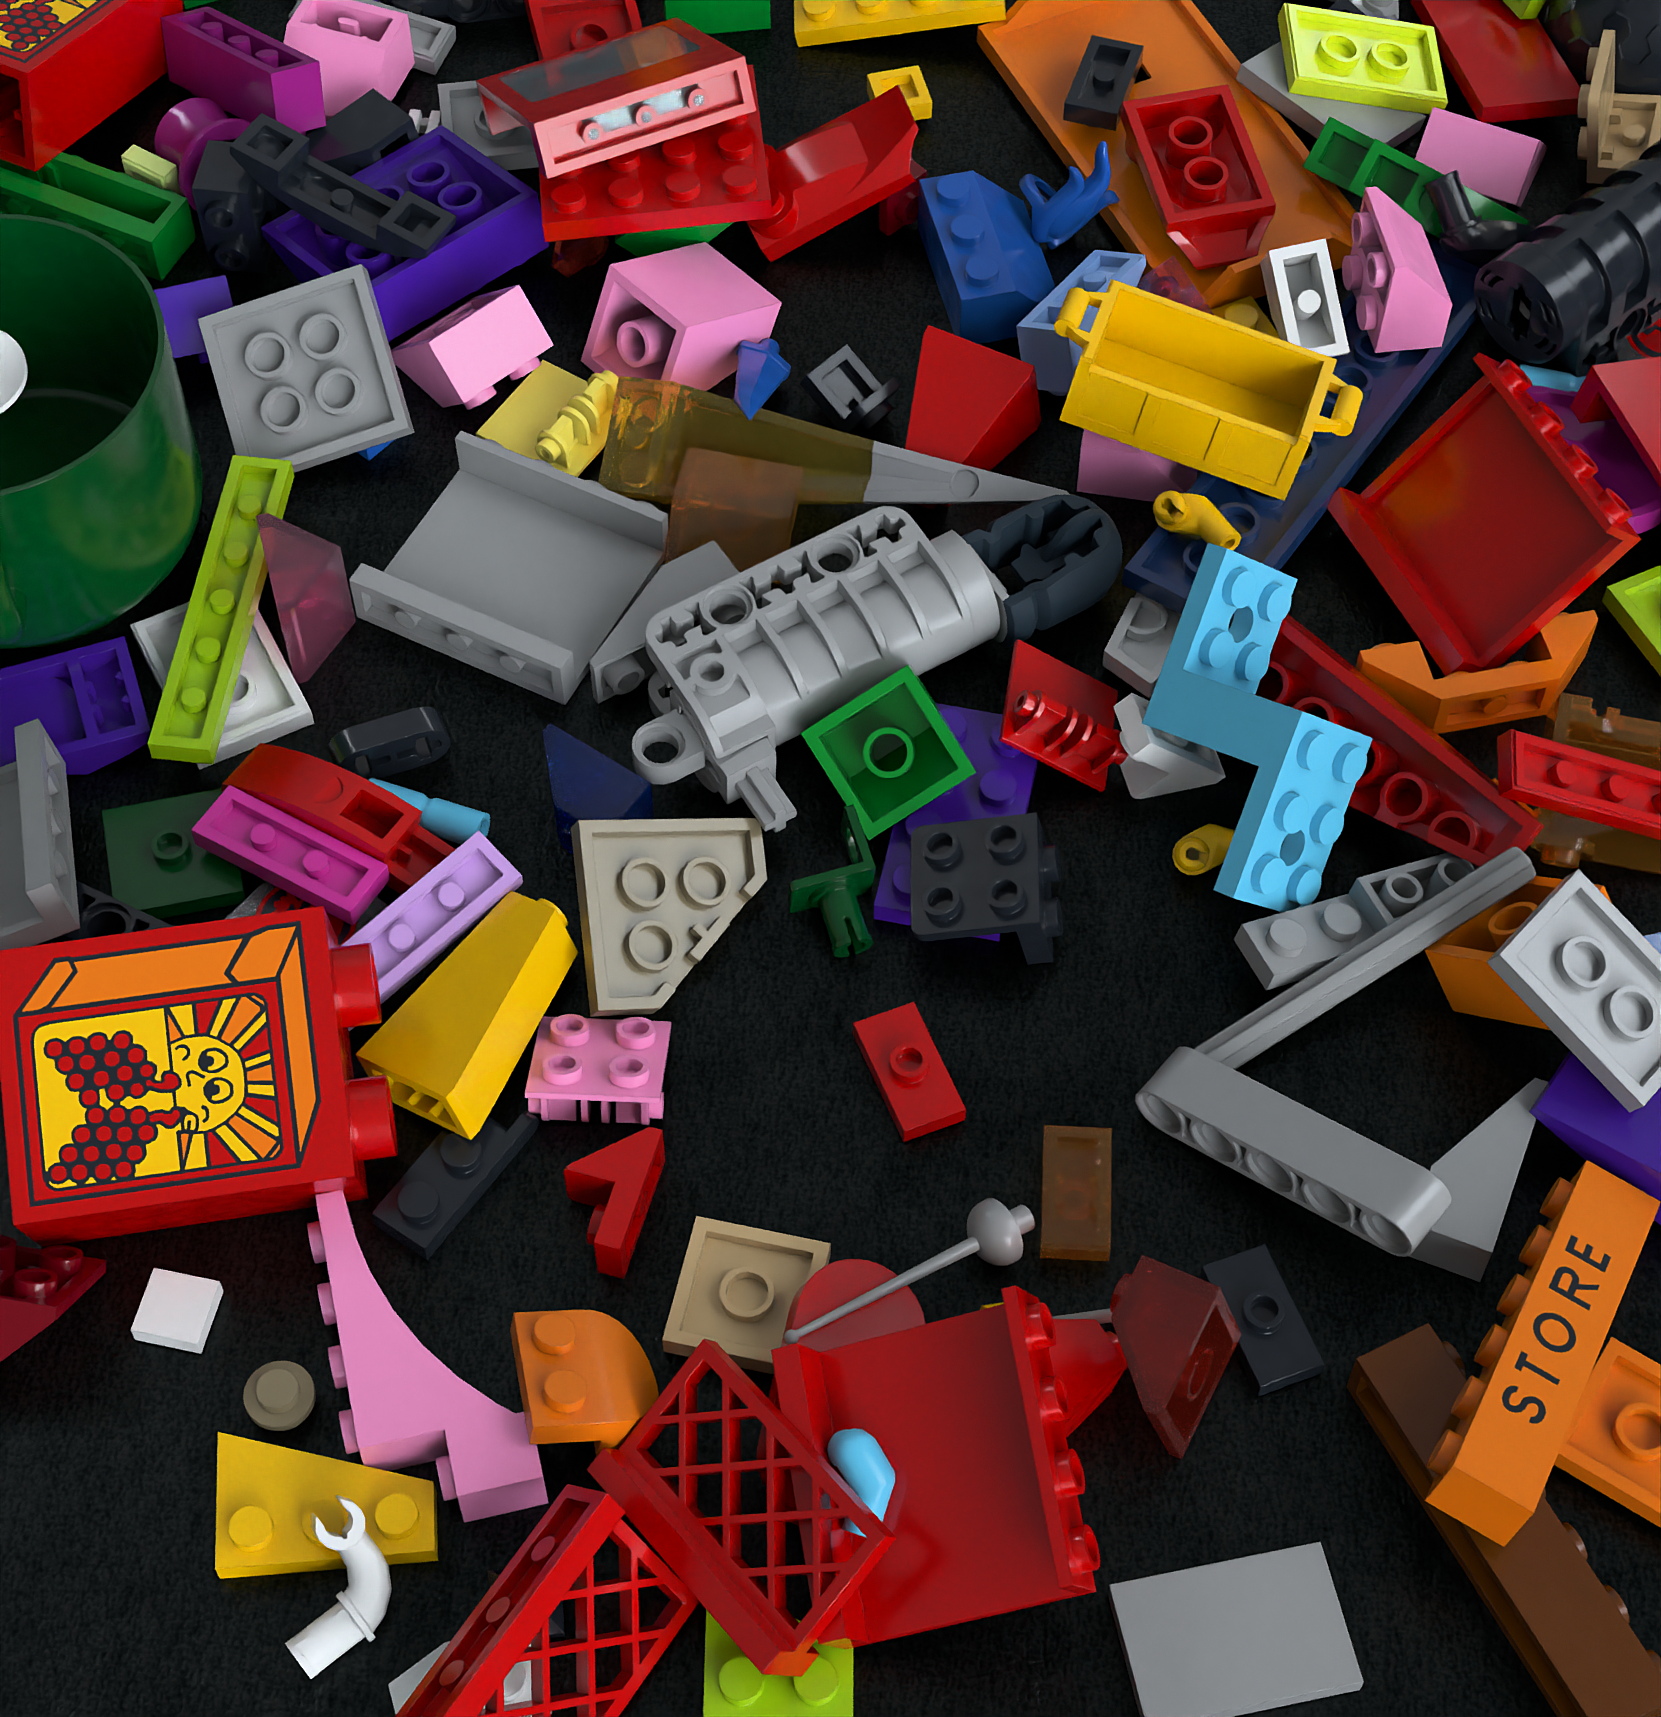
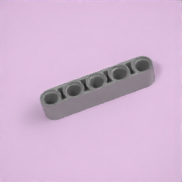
M1178 1047L1136 1094L1135 1101L1138 1109L1151 1124L1164 1133L1396 1256L1406 1257L1410 1255L1451 1204L1452 1198L1447 1187L1434 1173L1423 1166L1192 1048Z

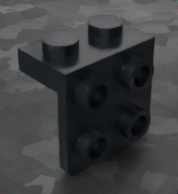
M1028 813L924 825L912 832L911 928L918 940L925 942L1016 932L1028 965L1053 962L1052 937L1063 935V920L1059 898H1051V882L1061 881V862L1057 843L1047 844L1038 814Z

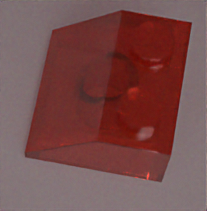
M1142 1255L1133 1274L1125 1273L1115 1287L1110 1303V1311L1113 1313L1111 1320L1144 1412L1168 1453L1182 1459L1242 1334L1219 1286Z

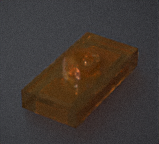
M1044 1125L1040 1258L1109 1261L1111 1251L1112 1128Z

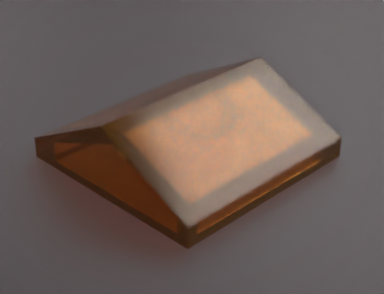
M688 447L672 497L664 556L665 563L712 540L717 543L740 573L788 550L805 469L792 465ZM779 580L772 582L775 584H781Z

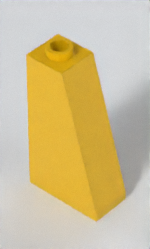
M510 890L355 1054L369 1077L387 1074L393 1103L469 1140L474 1138L482 1128L578 954L565 928L568 925V921L562 911L546 899L540 898L535 901Z

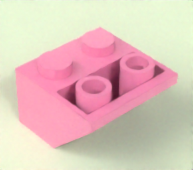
M302 0L286 26L283 43L318 60L320 63L326 121L373 88L392 101L415 64L408 14L354 0Z
M1365 187L1360 212H1355L1352 217L1351 232L1353 245L1351 254L1345 256L1342 263L1344 286L1346 290L1353 291L1357 302L1356 315L1359 328L1367 330L1375 353L1442 347L1452 309V302L1424 229L1419 222L1378 187Z

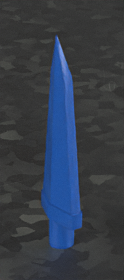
M770 338L761 340L759 344L742 341L736 351L738 362L734 403L749 421L782 381L788 378L791 372V366L779 355L780 348L778 343Z

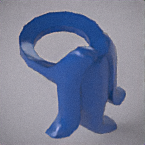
M1105 141L1099 143L1095 153V167L1092 174L1085 181L1081 172L1073 166H1069L1070 176L1068 182L1058 192L1033 174H1026L1019 180V186L1032 206V236L1035 241L1045 243L1050 250L1056 249L1068 241L1103 208L1120 201L1114 191L1107 190L1111 178V168L1107 153V143Z

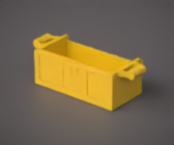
M1113 279L1110 280L1106 292H1086L1078 287L1069 289L1054 323V329L1058 335L1070 338L1083 348L1059 420L1283 501L1287 497L1308 449L1313 432H1332L1338 436L1349 435L1353 430L1363 399V393L1359 388L1347 385L1333 374L1337 359ZM1088 305L1099 308L1090 333L1079 329ZM1327 390L1338 394L1331 419L1320 416Z

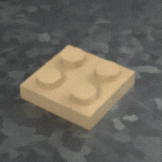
M696 1216L662 1339L663 1351L690 1357L701 1341L708 1339L716 1341L740 1368L774 1375L771 1350L781 1347L793 1298L801 1286L818 1270L828 1265L831 1243Z

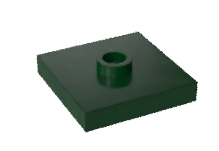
M221 788L102 810L112 898L157 919L247 902L242 868L195 845L191 831L223 793Z

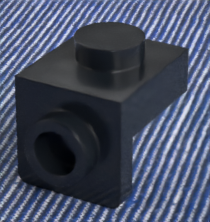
M847 344L810 372L800 383L843 436H846L859 424H862L869 431L894 409L888 400L901 387L895 377L882 386Z

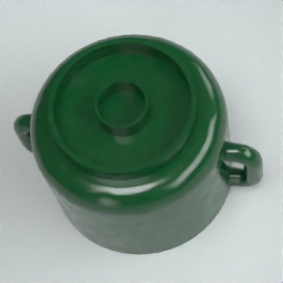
M0 211V330L10 335L19 344L28 366L27 381L22 393L8 409L0 414V649L36 648L71 641L104 627L141 602L170 574L183 556L197 526L202 504L203 475L199 451L157 296L144 274L122 251L106 240L84 229L43 217L2 214Z

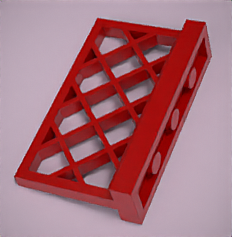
M708 1339L701 1341L618 1450L604 1447L587 1468V1471L605 1492L621 1506L629 1520L760 1673L765 1675L799 1677L804 1675L819 1656L818 1651L812 1646L897 1538L718 1343ZM712 1368L722 1379V1411L697 1413V1385L709 1369ZM741 1401H742L748 1408L741 1409ZM759 1419L766 1427V1460L741 1462V1420ZM722 1422V1463L697 1465V1424ZM679 1426V1467L662 1468L648 1452V1449L665 1427ZM785 1449H786L793 1457H791V1458H785ZM804 1468L812 1477V1510L785 1512V1469ZM767 1470V1513L741 1515V1472ZM722 1474V1516L705 1517L697 1507V1476ZM679 1477V1486L672 1478ZM831 1499L839 1508H831ZM849 1518L867 1538L848 1562L831 1563V1519ZM812 1520L813 1564L786 1566V1522ZM767 1524V1567L750 1568L741 1558V1525ZM715 1527H723V1536ZM832 1573H838L832 1581ZM813 1575V1607L802 1621L798 1623L786 1609V1576ZM767 1577V1586L760 1578Z
M567 1484L395 1717H521L532 1715V1717H551V1711L574 1706H577V1717H619L697 1606L699 1600L621 1519L625 1511L608 1493ZM609 1536L619 1546V1578L594 1582L593 1556ZM638 1567H639L645 1574L638 1575ZM657 1585L668 1596L670 1602L653 1625L639 1627L638 1588ZM620 1591V1631L595 1635L594 1595ZM575 1599L576 1638L549 1643L550 1615L561 1601ZM620 1645L621 1671L610 1686L596 1688L595 1649ZM576 1652L577 1692L550 1697V1657ZM531 1660V1700L504 1705L505 1677L516 1663Z

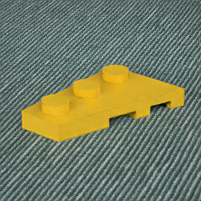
M218 1432L215 1570L220 1579L347 1568L340 1553L337 1550L327 1548L320 1542L311 1528V1514L314 1513L326 1531L337 1532L339 1535L343 1533L342 1529L347 1524L348 1513L346 1508L335 1497L336 1495L349 1498L362 1510L365 1517V1531L381 1550L388 1565L438 1561L437 1492L434 1482Z

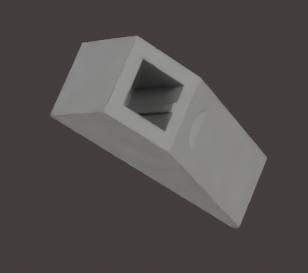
M714 540L662 565L589 661L593 698L598 704L617 694L622 695L631 692L642 681L652 677L653 673L657 671V668L648 656L645 644L646 625L652 616L740 573ZM729 604L711 613V617L722 624L737 623L745 616L744 611L740 607ZM700 618L694 620V628L699 625L701 626ZM701 626L702 634H703V635H707V634L703 631V628H702V626ZM672 632L663 634V643L671 641L676 647L684 645V635L676 637Z

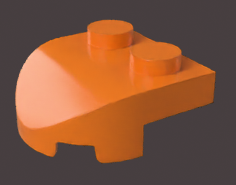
M594 1310L513 1313L510 1333L529 1445L594 1441L596 1457L604 1447L618 1450L659 1397L656 1379L650 1362L634 1335L618 1320Z

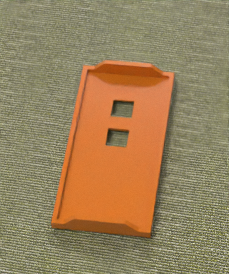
M1017 0L1007 11L1006 20L993 21L978 26V45L1068 170L1069 166L1076 167L1083 175L1085 181L1092 174L1095 167V153L1101 141L1107 143V153L1111 168V178L1107 190L1114 191L1120 201L1103 208L1099 213L1128 253L1145 254L1146 266L1143 275L1159 296L1206 312L1249 296L1257 299L1267 295L1260 262L1270 250L1326 238L1332 270L1342 268L1344 257L1351 254L1353 245L1351 222L1353 214L1356 212L1335 184L1303 168L1310 154L1309 150L1275 108L1236 80L1241 63L1192 0ZM1092 35L1144 46L1141 67L1150 79L1134 84L1127 101L1229 85L1276 203L1275 215L1264 233L1257 256L1227 266L1204 270L1194 268L1187 256L1166 233L1139 166L1131 161L1126 154V132L1121 118L1116 131L1089 127L1084 124L1063 120L1065 100Z

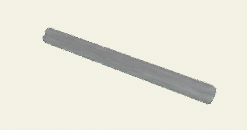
M1510 847L1195 1047L1194 1050L1234 1070L1531 882L1536 876V872L1530 858L1520 848Z

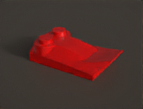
M899 84L867 103L805 133L777 149L764 144L773 218L748 220L746 222L760 249L770 262L775 261L916 182L910 169L913 143L919 128Z
M1229 85L1123 101L1120 118L1126 132V154L1131 161L1139 166L1166 233L1187 256L1193 267L1197 270L1232 265L1257 256L1264 233L1275 215L1276 203Z

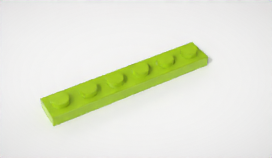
M233 455L147 743L152 758L214 764L294 480L292 462L289 460Z

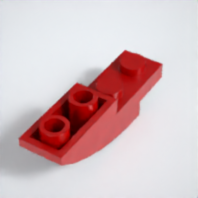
M259 743L222 783V792L231 785L388 865L390 880L386 885L400 895L405 893L456 850L419 825L422 811L373 782L309 754L280 746Z

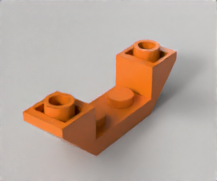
M1595 610L1573 614L1560 612L1529 640L1524 656L1526 662L1516 661L1502 668L1474 673L1460 671L1449 674L1444 678L1434 679L1419 641L1396 645L1393 643H1383L1371 649L1359 651L1355 668L1414 714L1436 734L1547 715L1585 658L1598 622V617Z

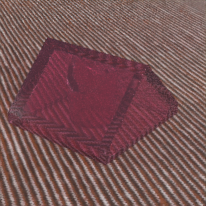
M269 513L256 515L293 676L297 684L307 682L356 622L340 546Z

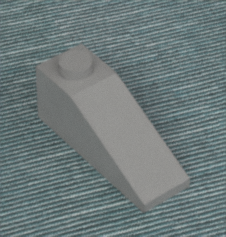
M1534 1078L1431 1166L1430 1172L1434 1173L1444 1183L1450 1192L1452 1200L1448 1209L1416 1249L1408 1255L1409 1257L1472 1280L1481 1281L1492 1255L1536 1118L1529 1110L1548 1084L1547 1081Z

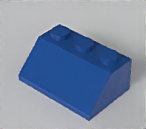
M973 170L919 180L917 228L954 335L977 344L1018 337L1016 326L1056 288L1041 246L1032 236V222L1024 201Z

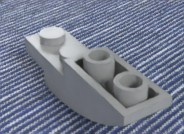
M1447 852L1359 877L1348 894L1241 924L1234 941L1265 990H1270L1306 978L1475 869L1469 861Z

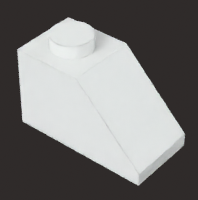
M1326 238L1268 251L1260 265L1271 317L1280 339L1329 357L1348 354L1350 350Z

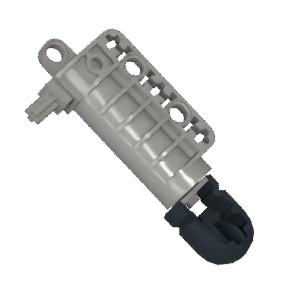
M1053 495L1033 501L990 522L986 531L977 529L960 536L955 531L950 530L929 541L906 511L894 506H882L859 515L659 611L650 618L645 630L646 651L650 660L657 668V671L650 678L648 685L649 705L656 719L644 724L633 736L632 759L636 773L647 782L665 785L694 772L708 790L714 793L719 791L727 805L743 798L765 832L773 829L775 833L786 828V821L796 817L797 811L776 781V746L800 735L812 725L906 665H911L919 676L993 638L1002 647L1010 648L1014 646V642L1017 639L1024 641L1030 638L1034 629L1046 630L1090 608L1106 596L1121 570L1123 549L1121 537L1114 521L1105 511L1089 499L1076 495ZM884 528L889 534L899 531L898 541L892 543L886 537L877 539V530ZM868 546V557H864L862 549ZM839 553L846 556L852 564L845 571L829 572L824 570L818 561L830 554ZM1009 565L1010 571L1023 587V591L1011 596L1006 593V588L995 575L998 569ZM807 567L808 573L801 576L802 568ZM777 580L784 585L793 583L792 593L785 594L780 588L771 590V583ZM759 598H762L761 609L757 608L755 601ZM729 604L740 607L744 611L745 616L737 623L722 624L711 617V613ZM700 618V624L707 635L702 634L700 625L694 628V620ZM672 632L676 637L684 635V645L676 647L671 641L663 643V634ZM673 687V689L670 690V696L666 697L665 688ZM655 742L670 743L678 750L676 757L666 763L649 761L643 755L646 747Z

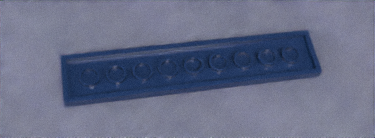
M1426 235L1452 302V309L1442 347L1375 353L1367 330L1359 328L1356 315L1357 302L1353 291L1340 305L1350 352L1332 358L1337 359L1333 374L1347 385L1359 388L1363 393V399L1352 432L1347 436H1338L1332 432H1313L1311 442L1285 501L1205 472L1199 476L1186 492L1205 496L1241 535V541L1233 550L1234 552L1278 571L1283 567L1326 512L1334 492L1339 487L1344 488L1479 316L1474 299V282L1479 270L1487 263L1466 261L1449 256L1442 250L1437 242L1438 240ZM1327 390L1320 416L1331 419L1338 394ZM1158 526L1125 566L1122 585L1182 615L1207 543L1201 536L1173 533ZM1234 614L1230 619L1229 628L1233 622Z

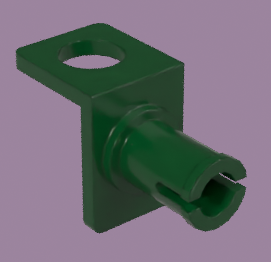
M854 804L844 807L841 822V833L852 865L792 881L789 884L787 900L790 913L815 907L820 908L835 957H849L850 953L847 946L851 945V943L855 955L867 950L873 944L856 896L872 892L876 867Z

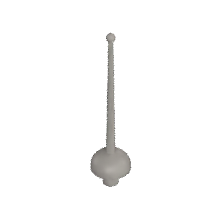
M987 1198L973 1207L967 1219L966 1230L968 1239L797 1330L790 1329L784 1334L786 1343L790 1345L795 1344L800 1337L974 1252L982 1260L996 1266H1005L1018 1261L1023 1254L1021 1235L1033 1230L1035 1227L1032 1213L1025 1205H1019L1008 1210L1001 1202L994 1198Z

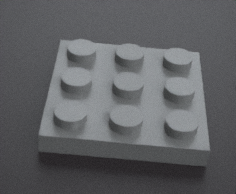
M362 264L198 319L236 455L289 460L292 462L295 473L415 433L367 269Z

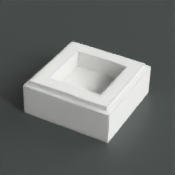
M153 1268L131 1327L135 1340L201 1354L224 1292L220 1281Z

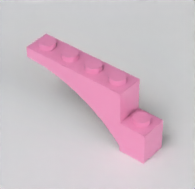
M343 1190L315 1195L319 1221L307 1223L315 1264L327 1262L330 1282L318 1284L317 1287L325 1326L337 1323L341 1345L328 1347V1354L335 1388L348 1387L351 1409L339 1412L346 1453L359 1452L364 1466L386 1471L436 1461L444 1501L458 1499L464 1523L549 1504L537 1444L529 1445L524 1412L515 1414L495 1403L457 1377L421 1344L393 1310L371 1274L356 1239Z

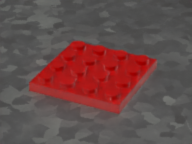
M753 64L747 65L757 111L548 179L541 174L539 168L542 226L545 242L773 218ZM599 81L582 83L558 82L550 86L535 87V101ZM693 84L581 121L584 123L593 120L599 123L603 129H607L632 121L634 108L642 103L650 105L656 112L684 104L687 90L695 86ZM644 112L641 117L647 116L648 112ZM595 128L591 129L588 134L595 133Z

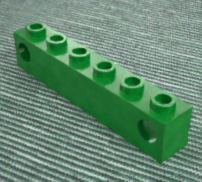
M63 152L36 172L0 159V211L2 214L43 217L84 229L106 240L122 251L148 277L162 281L197 238L188 199L180 196L175 191L158 188L134 179L126 173L115 172L87 162L77 155H68Z

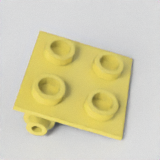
M542 360L541 365L528 375L476 432V437L494 440L508 450L533 460L546 461L555 469L578 477L637 411V406L620 398L618 389L621 387V381L616 374L609 370L592 374L587 382Z

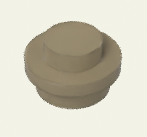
M274 1361L261 1366L248 1379L243 1394L244 1405L252 1421L258 1426L272 1431H286L297 1427L308 1417L316 1399V1390L310 1374L302 1366L290 1361Z

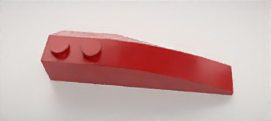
M1289 614L1286 615L1271 650L1268 669L1261 678L1255 695L1373 738L1367 752V763L1364 773L1355 784L1348 806L1478 866L1484 865L1510 847H1518L1523 852L1528 848L1544 827L1539 820L1517 801L1500 797L1498 795V785L1357 668Z

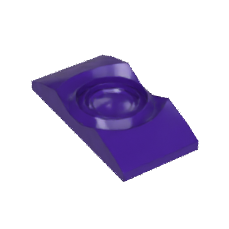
M124 636L0 669V767L17 761L14 727L37 718L65 761L67 775H88L129 755L148 743L151 728Z

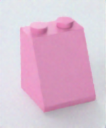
M706 242L610 264L581 362L595 373L609 370L616 374L621 381V387L618 389L619 393L633 405L637 406L653 422L660 423L735 372L738 362L736 351L742 341L759 344L761 340L770 338L782 302Z

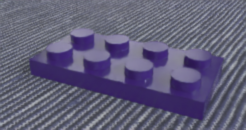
M935 703L969 758L976 773L893 825L874 903V919L911 926V834L916 828L924 825L1027 814L1038 760L999 741L1002 714ZM1001 933L972 937L999 942Z

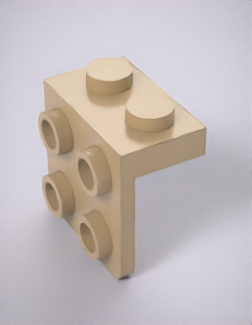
M1603 29L1600 46L1590 47L1586 80L1591 81V84H1581L1578 99V118H1586L1587 127L1581 126L1577 158L1578 160H1587V183L1602 184L1608 176L1631 161L1638 160L1647 148L1661 139V95L1614 93L1615 30Z

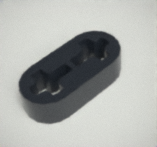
M417 707L351 726L340 731L330 741L328 752L333 764L367 780L370 778L380 779L438 760L450 748L451 740L439 711L431 707Z

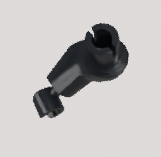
M1457 170L1423 185L1443 229V232L1439 234L1441 239L1437 242L1449 256L1466 261L1488 263L1512 245L1525 242L1527 236L1537 228L1511 221L1482 219L1481 215L1475 216Z

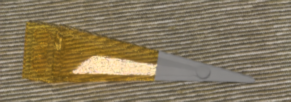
M619 376L598 481L607 490L622 496L659 501L662 504H1029L1053 495H1070L1065 490L917 453L762 408L749 421L732 399L673 381Z

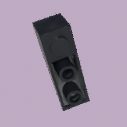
M373 88L326 121V126L316 128L306 137L310 138L309 155L348 176H352L418 139L419 135L413 118ZM274 196L278 217L292 210Z

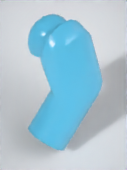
M857 1428L840 1430L831 1437L828 1443L827 1452L829 1460L838 1467L850 1488L883 1521L895 1484V1471L877 1440L863 1429ZM849 1518L844 1519L843 1530L866 1537Z

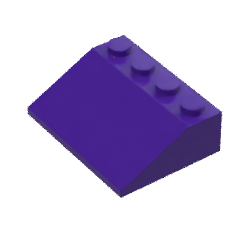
M443 125L350 176L395 201H398L408 190L456 216V224L427 258L395 256L363 247L325 230L293 209L260 227L263 237L301 284L362 264L367 269L388 343L419 323L434 317L438 312L468 294L478 291L485 284L512 268L522 265L529 258L549 247V242H545L542 213L537 192Z

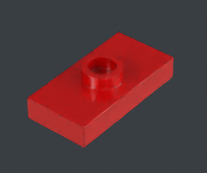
M914 1002L853 1023L855 1040L903 1142L965 1120L966 1108Z

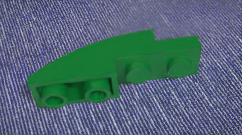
M1329 116L1303 168L1362 199L1365 187H1378L1419 222L1424 232L1437 239H1441L1439 234L1443 232V229L1423 185L1444 174ZM1463 185L1475 216L1481 215L1482 219L1489 218L1529 225L1530 221Z

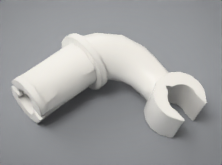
M339 1495L335 1497L346 1508L348 1513V1521L342 1529L343 1533L339 1535L337 1532L326 1531L314 1513L311 1514V1528L320 1542L327 1548L337 1550L340 1553L347 1567L349 1586L344 1593L341 1591L336 1595L340 1602L285 1643L310 1679L364 1637L369 1642L376 1638L373 1632L386 1614L392 1590L388 1564L381 1550L365 1531V1517L362 1510L349 1498Z

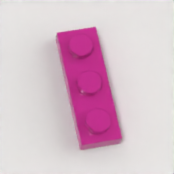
M231 785L225 789L191 829L195 845L316 907L324 906L327 913L354 926L390 880L388 865Z

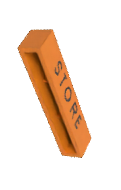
M1586 1160L1570 1182L1561 1177L1557 1179L1540 1209V1213L1549 1218L1546 1227L1538 1225L1534 1229L1519 1256L1518 1261L1528 1266L1524 1277L1517 1273L1510 1281L1498 1303L1496 1310L1506 1315L1502 1327L1494 1324L1490 1328L1475 1355L1474 1361L1484 1366L1478 1379L1473 1375L1470 1376L1453 1404L1451 1414L1461 1419L1455 1432L1450 1429L1445 1431L1429 1458L1427 1468L1437 1474L1425 1499L1426 1502L1503 1547L1533 1515L1661 1201Z

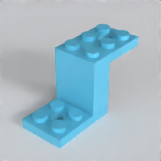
M1208 543L1142 724L1259 766L1213 890L1238 900L1279 912H1286L1310 905L1317 897L1321 888V875L1333 843L1342 832L1344 814L1355 784L1364 773L1367 763V752L1373 738L1255 695L1260 680L1268 669L1270 653L1281 623L1290 610L1291 596L1298 579L1230 549ZM1234 614L1233 622L1229 628L1230 619Z

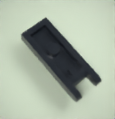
M525 1111L508 1129L488 1116L482 1128L472 1140L444 1128L373 1210L371 1214L374 1225L428 1260L532 1137L538 1128L539 1118Z

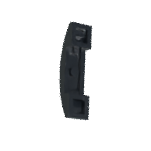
M263 113L230 145V155L273 196L325 230L363 247L395 256L427 258L456 224L455 215L408 190L398 201H395L309 155L310 138Z

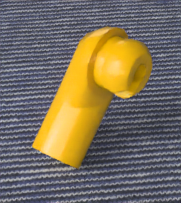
M1170 490L1159 494L1154 501L1153 513L1159 526L1169 532L1201 536L1207 544L1211 543L1232 551L1241 541V535L1205 496L1178 493L1177 491Z
M1207 824L1185 835L1177 841L1173 848L1172 857L1175 866L1187 875H1198L1222 864L1235 830L1216 824Z

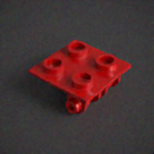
M1017 639L1014 642L999 741L1100 792L1105 790L1108 765L1112 762L1120 765L1128 756L1120 741L1121 731L1113 729L1115 719L1113 706L1117 704L1118 691Z

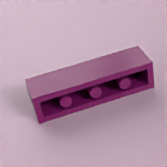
M209 6L161 18L168 74L171 82L190 91L194 96L215 101L224 111L251 123L263 113L304 136L308 130L326 126L320 63L318 60Z

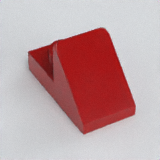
M645 1128L571 1163L563 1171L568 1198L576 1202L595 1206L588 1227L587 1244L594 1245L599 1273L622 1279L625 1277L665 1164L663 1130Z

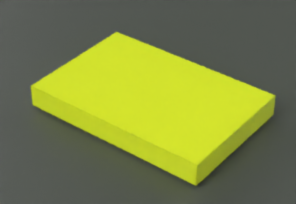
M1290 3L1283 4L1278 15V23L1289 93L1431 115L1433 107L1445 110L1448 99L1433 26Z

